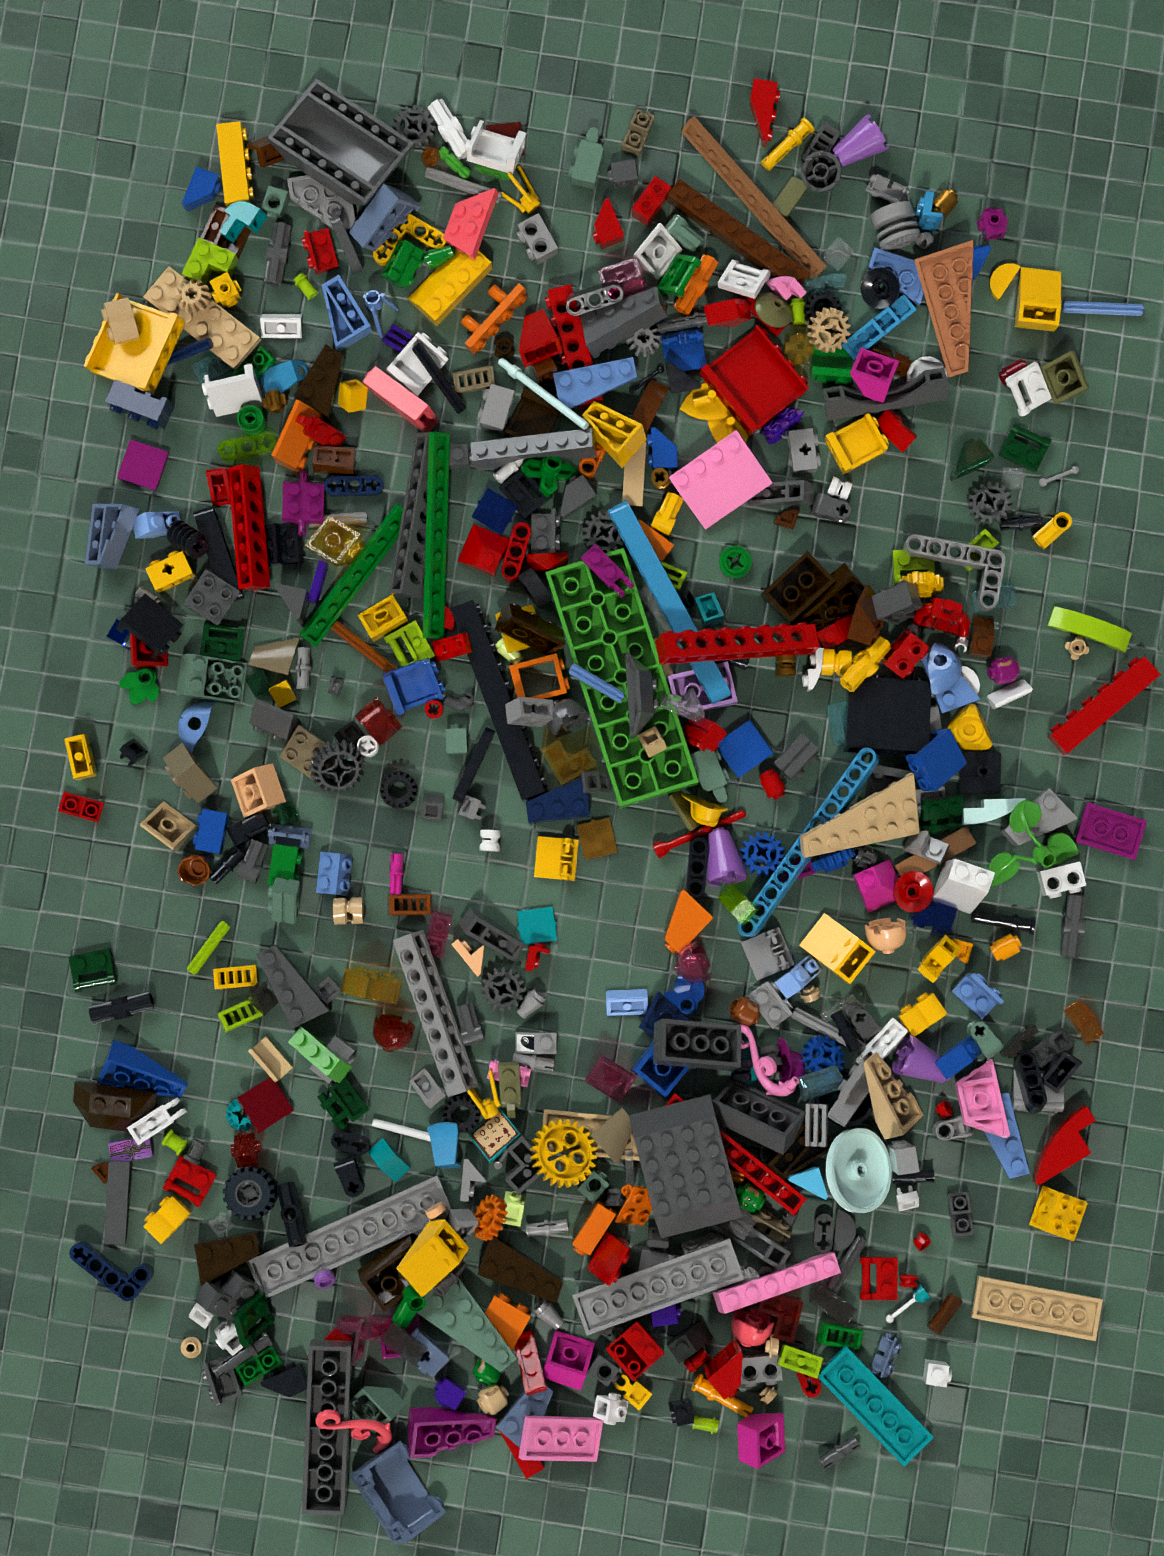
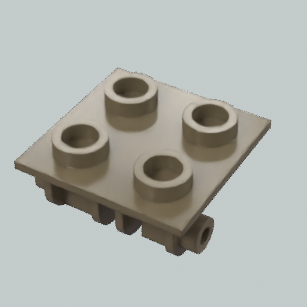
M298 725L279 757L312 779L311 771L309 770V765H312L310 758L315 757L314 751L320 752V745L326 747L327 744L306 730V728Z

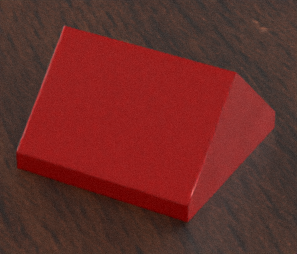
M130 632L132 666L135 668L168 666L167 652L163 656L159 654L155 659L151 656L154 652Z

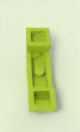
M1055 606L1047 625L1066 633L1071 632L1106 644L1107 647L1124 653L1127 650L1132 635L1131 632L1106 621Z

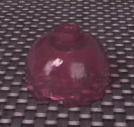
M698 941L684 946L677 953L676 964H674L676 974L678 976L681 975L687 982L694 984L710 980L712 976L711 972H707V967H710L708 957L702 945L697 946Z

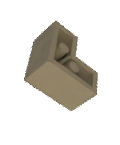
M183 743L163 757L167 764L165 766L166 771L172 776L171 779L178 787L182 785L184 788L182 791L189 800L193 798L199 803L218 789L211 777L203 770L194 755Z

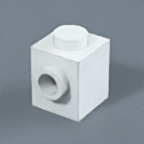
M925 1359L922 1380L927 1385L947 1387V1382H951L952 1369H949L950 1366L946 1362Z

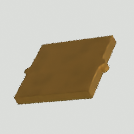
M610 818L596 821L592 819L591 822L577 825L585 860L596 857L603 858L605 855L618 852Z

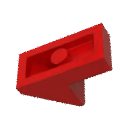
M852 615L840 619L817 632L822 648L831 649L849 640L847 636L853 618Z

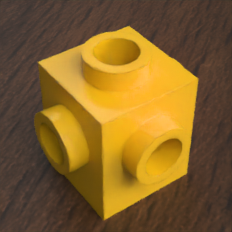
M228 272L209 281L214 289L211 294L215 302H221L223 308L226 306L232 307L241 299L238 292L242 290L237 280H231Z

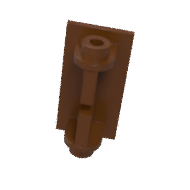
M875 345L872 352L899 361L895 375L905 378L912 363L909 357L897 352L892 357L890 356L892 350L881 345Z

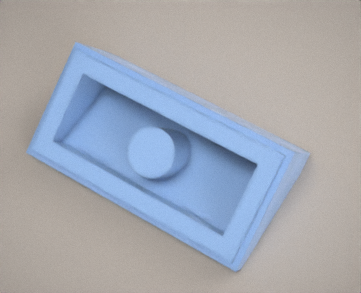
M647 989L607 990V1016L645 1015L648 1010Z

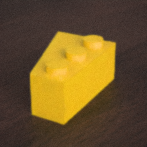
M594 401L582 414L583 419L589 423L588 428H592L596 441L621 468L625 466L647 440L641 423Z

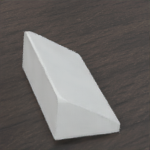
M302 314L261 315V338H302Z
M1021 679L987 695V699L992 709H997L1031 693L1033 689L1025 680Z

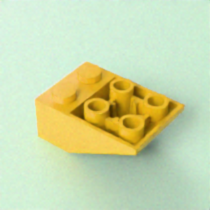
M1021 267L1014 327L1055 332L1060 321L1061 272Z
M825 913L799 945L847 984L852 983L876 952Z
M445 1219L429 1220L396 1269L418 1294L424 1297L461 1262L469 1247Z

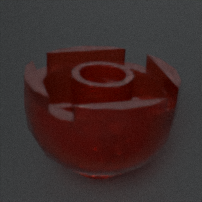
M381 1014L379 1019L377 1016L374 1019L373 1038L384 1051L394 1052V1050L405 1048L411 1042L415 1025L409 1020L407 1023L402 1022V1017L397 1015Z

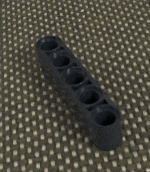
M211 505L194 511L193 514L198 530L205 536L209 545L206 554L213 574L240 591L234 602L244 599L243 591L238 589L237 573L214 506Z

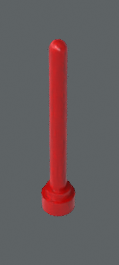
M740 810L721 818L715 827L705 825L668 842H655L652 844L658 859L666 856L670 849L710 833L715 828L724 827L744 818L746 812Z

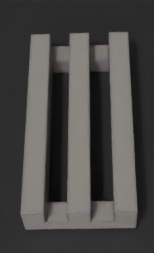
M806 1104L805 1146L827 1147L828 1104ZM812 1108H814L813 1142H811ZM819 1108H822L821 1142H818Z

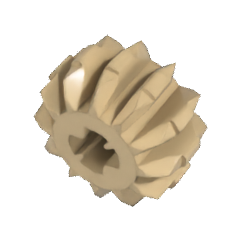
M190 279L188 285L186 282H183L184 288H177V291L180 293L176 296L179 307L185 309V312L188 314L193 311L197 315L199 309L205 312L204 306H210L208 299L212 298L211 293L208 292L209 287L203 285L201 280L195 283L193 279Z

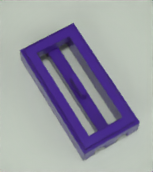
M392 324L391 329L386 333V337L383 338L382 342L400 353L403 349L389 341L390 337L405 347L408 342L393 334L394 331L410 341L413 336Z
M318 562L308 597L310 603L317 604L319 602L329 567L326 562Z

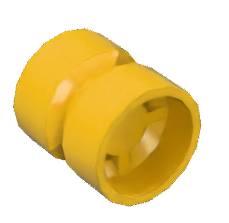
M824 649L820 675L832 676L836 672L838 676L842 677L852 665V651L840 650L836 653L834 649Z

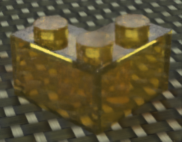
M559 740L541 749L561 786L582 776L581 772H589L597 767L587 747L570 757Z
M354 966V969L345 968L340 992L364 999L397 1004L402 980L396 979L395 974L383 972L382 975H379L380 971Z

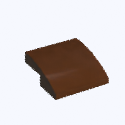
M215 205L200 238L235 253L239 259L251 230L244 227L234 243L227 240L219 231L223 223L229 218V215L225 212L226 208Z

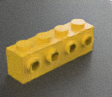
M240 121L216 124L225 205L228 207L238 201L251 203V199H254V190L249 185V180H252L251 167H247V160H250L249 148H245V141L248 140L247 129L243 128Z

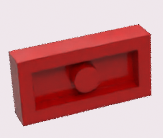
M467 632L432 642L436 662L472 653Z

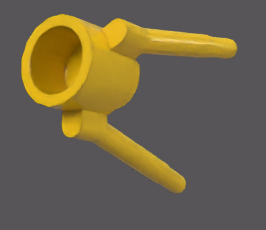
M518 165L517 169L529 192L526 193L511 173H508L509 178L523 195L520 199L521 204L504 192L501 193L506 200L518 207L522 213L527 212L531 214L540 206V198L535 194L524 171Z
M489 1070L488 1073L494 1100H491L490 1097L481 1100L474 1088L467 1091L480 1109L484 1119L497 1115L499 1113L497 1107L501 1106L492 1070Z

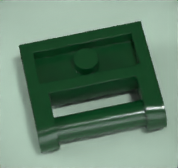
M1015 422L999 456L1036 473L1052 439L1048 437L1043 438L1020 427L1021 424ZM1018 434L1041 445L1040 450L1014 439L1015 435Z
M205 620L200 655L242 661L246 625H216L211 621ZM214 631L238 635L237 640L211 637L210 633Z
M110 948L68 957L75 993L82 992L83 989L117 984ZM107 970V976L81 981L80 975Z
M260 1291L232 1316L239 1342L245 1348H248L266 1327H270L275 1322L273 1315L270 1314L265 1293ZM261 1318V1321L248 1333L247 1331Z

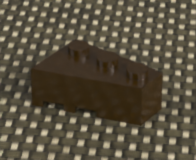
M325 345L293 395L295 400L297 399L320 412L323 418L330 422L346 361L343 354Z
M804 1118L793 1144L784 1155L775 1152L766 1165L784 1180L828 1153L834 1140L827 1135V1147L805 1146ZM811 1121V1142H813V1127H814V1123H813L812 1121ZM819 1128L818 1142H821L822 1129Z
M259 1230L195 1243L194 1248L201 1286L205 1282H210L260 1254L263 1249Z

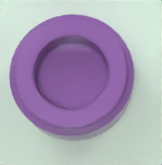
M331 1270L321 1271L313 1278L315 1286L320 1289L332 1286L336 1280Z

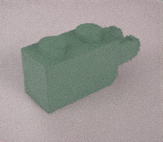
M595 127L588 129L585 140L581 139L580 145L575 146L573 157L576 158L575 165L571 164L568 177H571V184L594 190L604 150L602 145L598 143L599 131Z
M707 749L705 752L699 750L690 754L702 791L707 793L711 791L716 799L715 801L718 804H724L728 800L724 786L728 784L726 780L729 779L725 768L721 769L719 761L722 759L718 749L712 752Z

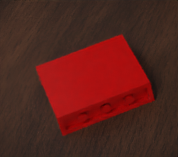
M758 325L755 326L751 333L711 364L703 366L699 372L701 378L711 390L716 392V396L749 436L753 435L781 411L798 400L809 388L807 380L802 375H798L794 364L789 359L786 360L784 358L781 348L777 344H773L769 339L768 332L764 328L761 329Z

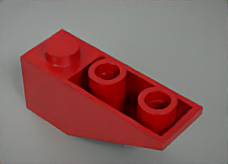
M754 78L749 106L762 146L766 147L767 141L772 139L773 129L770 128L771 121L775 122L777 109H773L774 102L779 101L780 90H777L778 82Z

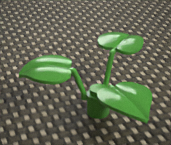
M1023 800L1018 803L1012 810L1009 818L1010 827L1014 832L1020 833L1026 830L1037 845L1033 849V858L1019 855L1012 857L1008 852L996 855L991 860L988 868L989 871L995 872L991 883L992 887L1004 883L1017 873L1020 867L1017 859L1032 862L1035 865L1039 862L1043 867L1048 868L1079 854L1075 842L1065 833L1058 832L1051 835L1047 842L1048 846L1042 845L1036 839L1029 827H1034L1038 824L1042 813L1039 805L1033 801Z

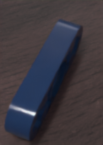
M378 476L329 477L324 483V488L327 494L333 497L376 496L382 493L384 484ZM366 480V485H371L373 481H376L380 487H376L375 491L372 490V487H365L366 491H363L364 485L362 481ZM342 481H345L346 492H343L342 487L336 488L332 492L328 486H331L332 482H336L337 485H343ZM351 481L360 483V488L355 492L350 491L348 488Z

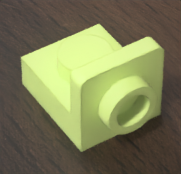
M515 1191L505 1192L504 1204H507L505 1211L508 1214L505 1216L506 1222L503 1224L520 1227L526 1199L525 1194L520 1193L518 1195Z

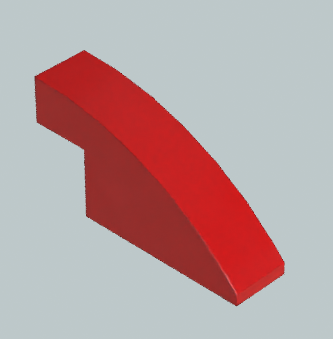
M1082 1105L1072 1112L1051 1134L1038 1158L1032 1179L1034 1184L1041 1185L1091 1154V1151L1078 1132L1096 1121L1087 1106Z

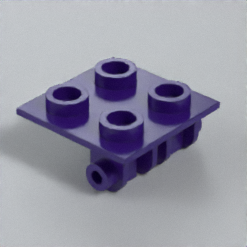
M786 408L778 414L779 417L766 423L759 434L767 437L765 440L769 445L772 443L776 444L782 439V436L786 435L783 430L787 432L790 429L793 430L800 424L801 416L805 413L797 409Z

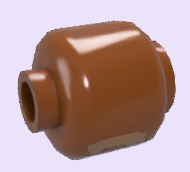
M747 997L734 999L729 1007L731 1019L741 1025L748 1027L752 1024L755 1025L761 1017L759 1005Z

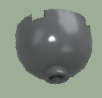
M822 150L813 152L806 157L801 167V177L804 184L812 191L819 193L834 189L840 182L842 175L841 163L837 157L830 152Z
M556 700L553 702V720L549 721L547 726L557 739L564 738L573 733L570 729L575 725L578 728L583 725L588 717V713L575 700Z

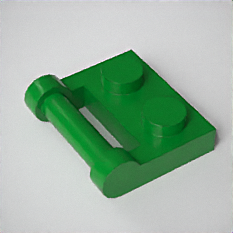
M676 254L657 287L659 292L682 298L685 294L684 289L696 268L700 267L702 261L694 256Z

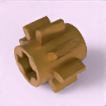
M280 390L267 391L265 393L266 398H262L263 408L265 410L269 409L270 414L283 412L284 406L288 405L285 393L281 394Z

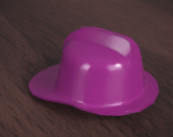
M780 1038L778 1040L780 1048L778 1057L783 1060V1065L779 1067L780 1081L785 1083L794 1076L799 1081L804 1080L805 1063L802 1062L804 1058L800 1053L789 1050L785 1039Z

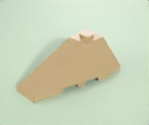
M875 1052L863 1062L875 1122L884 1139L902 1136L924 1115L912 1093H907L903 1089L901 1080H896L893 1077L890 1067Z

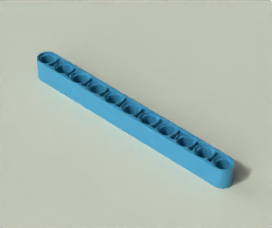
M625 500L608 509L612 522L671 630L674 633H681L688 629L693 630V632L698 631L628 502ZM714 661L689 663L712 704L731 695L729 687Z
M863 748L859 751L801 835L816 827L818 822L824 821L826 823L832 820L835 815L845 812L879 763V756L874 750ZM872 753L873 760L870 763H865V755ZM860 770L861 777L858 780H853V772ZM848 787L849 794L846 797H841V789ZM836 804L837 811L834 814H829V806ZM800 836L739 921L738 931L741 935L755 937L761 931L812 857L804 858L802 856ZM795 855H800L801 857L798 865H793L792 863ZM783 872H788L789 874L786 882H782L780 879ZM775 888L777 895L774 899H770L768 893L771 889ZM763 905L765 912L762 916H758L757 908ZM748 922H751L753 925L750 933L745 931V925Z

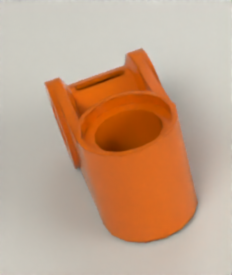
M596 443L597 457L581 459L579 463V475H583L586 480L595 477L606 453L598 443ZM588 464L593 467V471L585 472L582 468Z

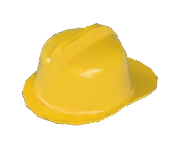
M681 793L682 797L691 802V816L699 824L715 827L722 811H728V808L723 805L708 802L688 793Z

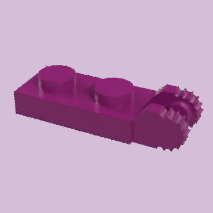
M596 544L581 557L586 566L621 598L625 596V593L615 584L619 579L628 588L632 589L634 587V584L624 575V572Z

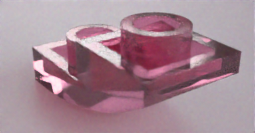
M432 911L426 939L433 957L443 958L453 915Z

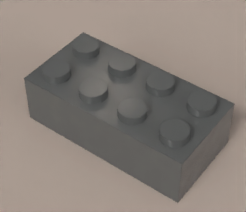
M660 1019L654 1023L653 1064L727 1071L738 1069L741 1067V1026Z

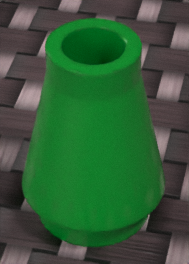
M451 245L427 250L428 253L424 254L429 269H437L455 256Z

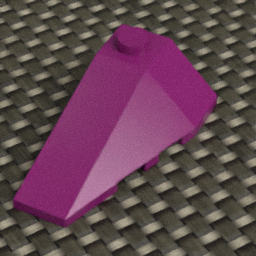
M434 1407L409 1408L407 1424L409 1457H433L437 1455V1452L446 1449L451 1451L456 1449V1446L464 1443L473 1444L494 1437L496 1416Z

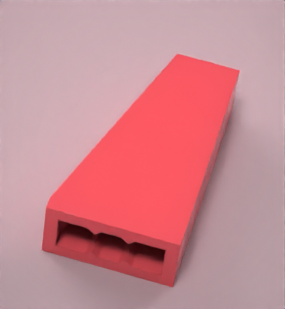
M376 366L366 374L362 382L368 387V390L422 433L431 432L440 421L428 404Z

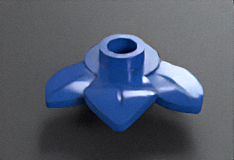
M679 975L675 982L674 991H666L665 998L685 1016H691L697 1012L698 1003L704 998L705 986L702 981L692 985L689 979ZM687 1001L691 1003V1009L685 1007Z

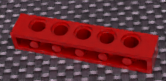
M571 284L547 290L548 297H545L547 309H551L553 313L550 320L553 329L557 328V336L564 353L560 355L563 367L567 366L568 370H572L573 366L577 363L582 364L584 367L592 366L593 363L585 343L580 315L573 316L568 311L565 313L557 311L559 306H566V298L573 293ZM571 301L569 306L576 309V301ZM565 325H571L573 330L567 333L562 328ZM571 344H576L579 347L575 352H571L567 348ZM602 396L585 402V404L578 407L579 411L588 409L594 401L603 405Z
M244 464L227 468L238 589L257 591L270 588L260 468Z

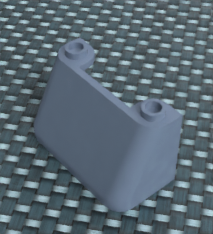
M401 1441L394 1443L351 1472L355 1485L390 1540L395 1544L409 1542L446 1513L443 1509L444 1504L438 1496H429L407 1461L410 1459L409 1448Z

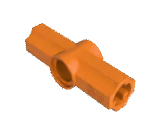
M703 254L700 259L702 261L700 267L696 268L684 289L685 294L682 298H678L673 308L683 315L689 316L697 300L706 291L709 280L718 266L719 262L709 255Z

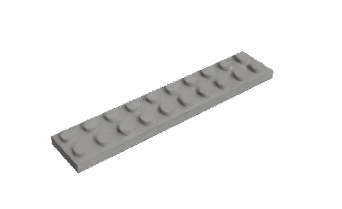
M436 1175L307 1233L308 1243L303 1246L290 1248L287 1242L248 1260L247 1264L256 1284L259 1286V1291L265 1293L266 1298H269L313 1278L321 1271L331 1270L424 1228L429 1220H442L448 1217L449 1209L453 1208L439 1176ZM443 1202L447 1208L446 1211L434 1219H428L425 1211L431 1206Z

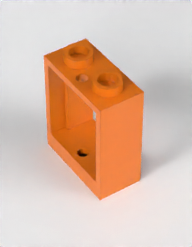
M556 653L509 665L517 698L525 697L519 670L551 661L554 662L560 689L529 698L550 700L567 695L566 690L570 689L567 677L563 678L561 670L565 669L562 657L558 658Z

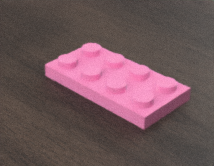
M525 1416L518 1458L521 1460L597 1462L603 1420L593 1417Z

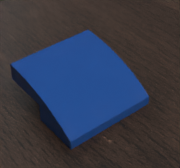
M751 720L727 735L722 741H719L717 747L738 778L774 753Z

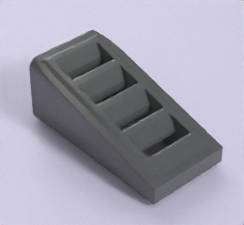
M824 122L801 160L804 161L810 153L818 151L814 149L815 146L823 151L831 152L840 138L841 132ZM819 139H822L823 141H825V142L828 143L829 145H828V146L824 145L823 143H821V142L819 141Z

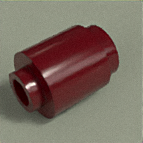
M1018 359L1002 368V371L998 373L1002 384L1008 387L1005 379L1027 367L1028 363Z

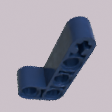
M85 1241L73 1245L69 1252L70 1258L124 1301L135 1299L154 1275L153 1267L147 1263L138 1265L128 1275ZM83 1248V1255L79 1256L78 1249ZM92 1255L93 1257L86 1262L85 1260L88 1259V1256ZM94 1260L101 1262L102 1267L100 1270H96L93 1267ZM139 1269L146 1270V1279H142L139 1277ZM111 1272L118 1276L117 1283L110 1281L109 1274ZM127 1285L134 1288L133 1296L126 1293L125 1287Z

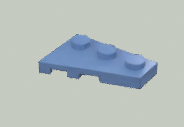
M874 248L867 269L886 268L892 271L898 278L900 293L919 306L924 292L915 261Z
M930 652L921 660L928 681H930L928 670ZM938 655L934 658V663L937 666H943L947 662V658L944 655ZM961 675L951 687L939 694H934L941 714L980 700L979 696Z

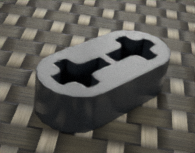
M337 1131L331 1138V1144L337 1150L363 1155L370 1149L371 1143L363 1135L347 1131ZM340 1134L344 1135L343 1139L348 1140L350 1142L349 1144L342 1143V1145L339 1146L338 1141H335V1138L339 1137ZM360 1140H364L363 1144L366 1145V1148L359 1151L358 1146L352 1145V1142L358 1143Z

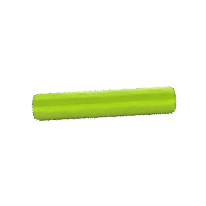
M221 921L188 965L187 970L194 975L198 973L230 929L228 923Z

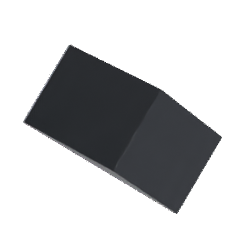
M669 360L665 362L671 394L701 388L700 382Z
M1066 1050L1056 1054L1042 1076L1043 1084L1058 1093L1079 1068L1082 1061Z

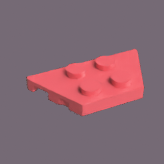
M495 188L455 203L443 236L446 243L455 246L458 251L464 252L472 260L476 259L499 194Z

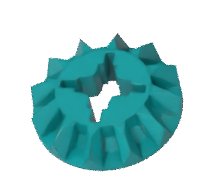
M237 1099L229 1103L226 1109V1120L230 1127L238 1131L249 1130L253 1125L248 1117H244L241 1123H239V1116L234 1113L242 1109Z

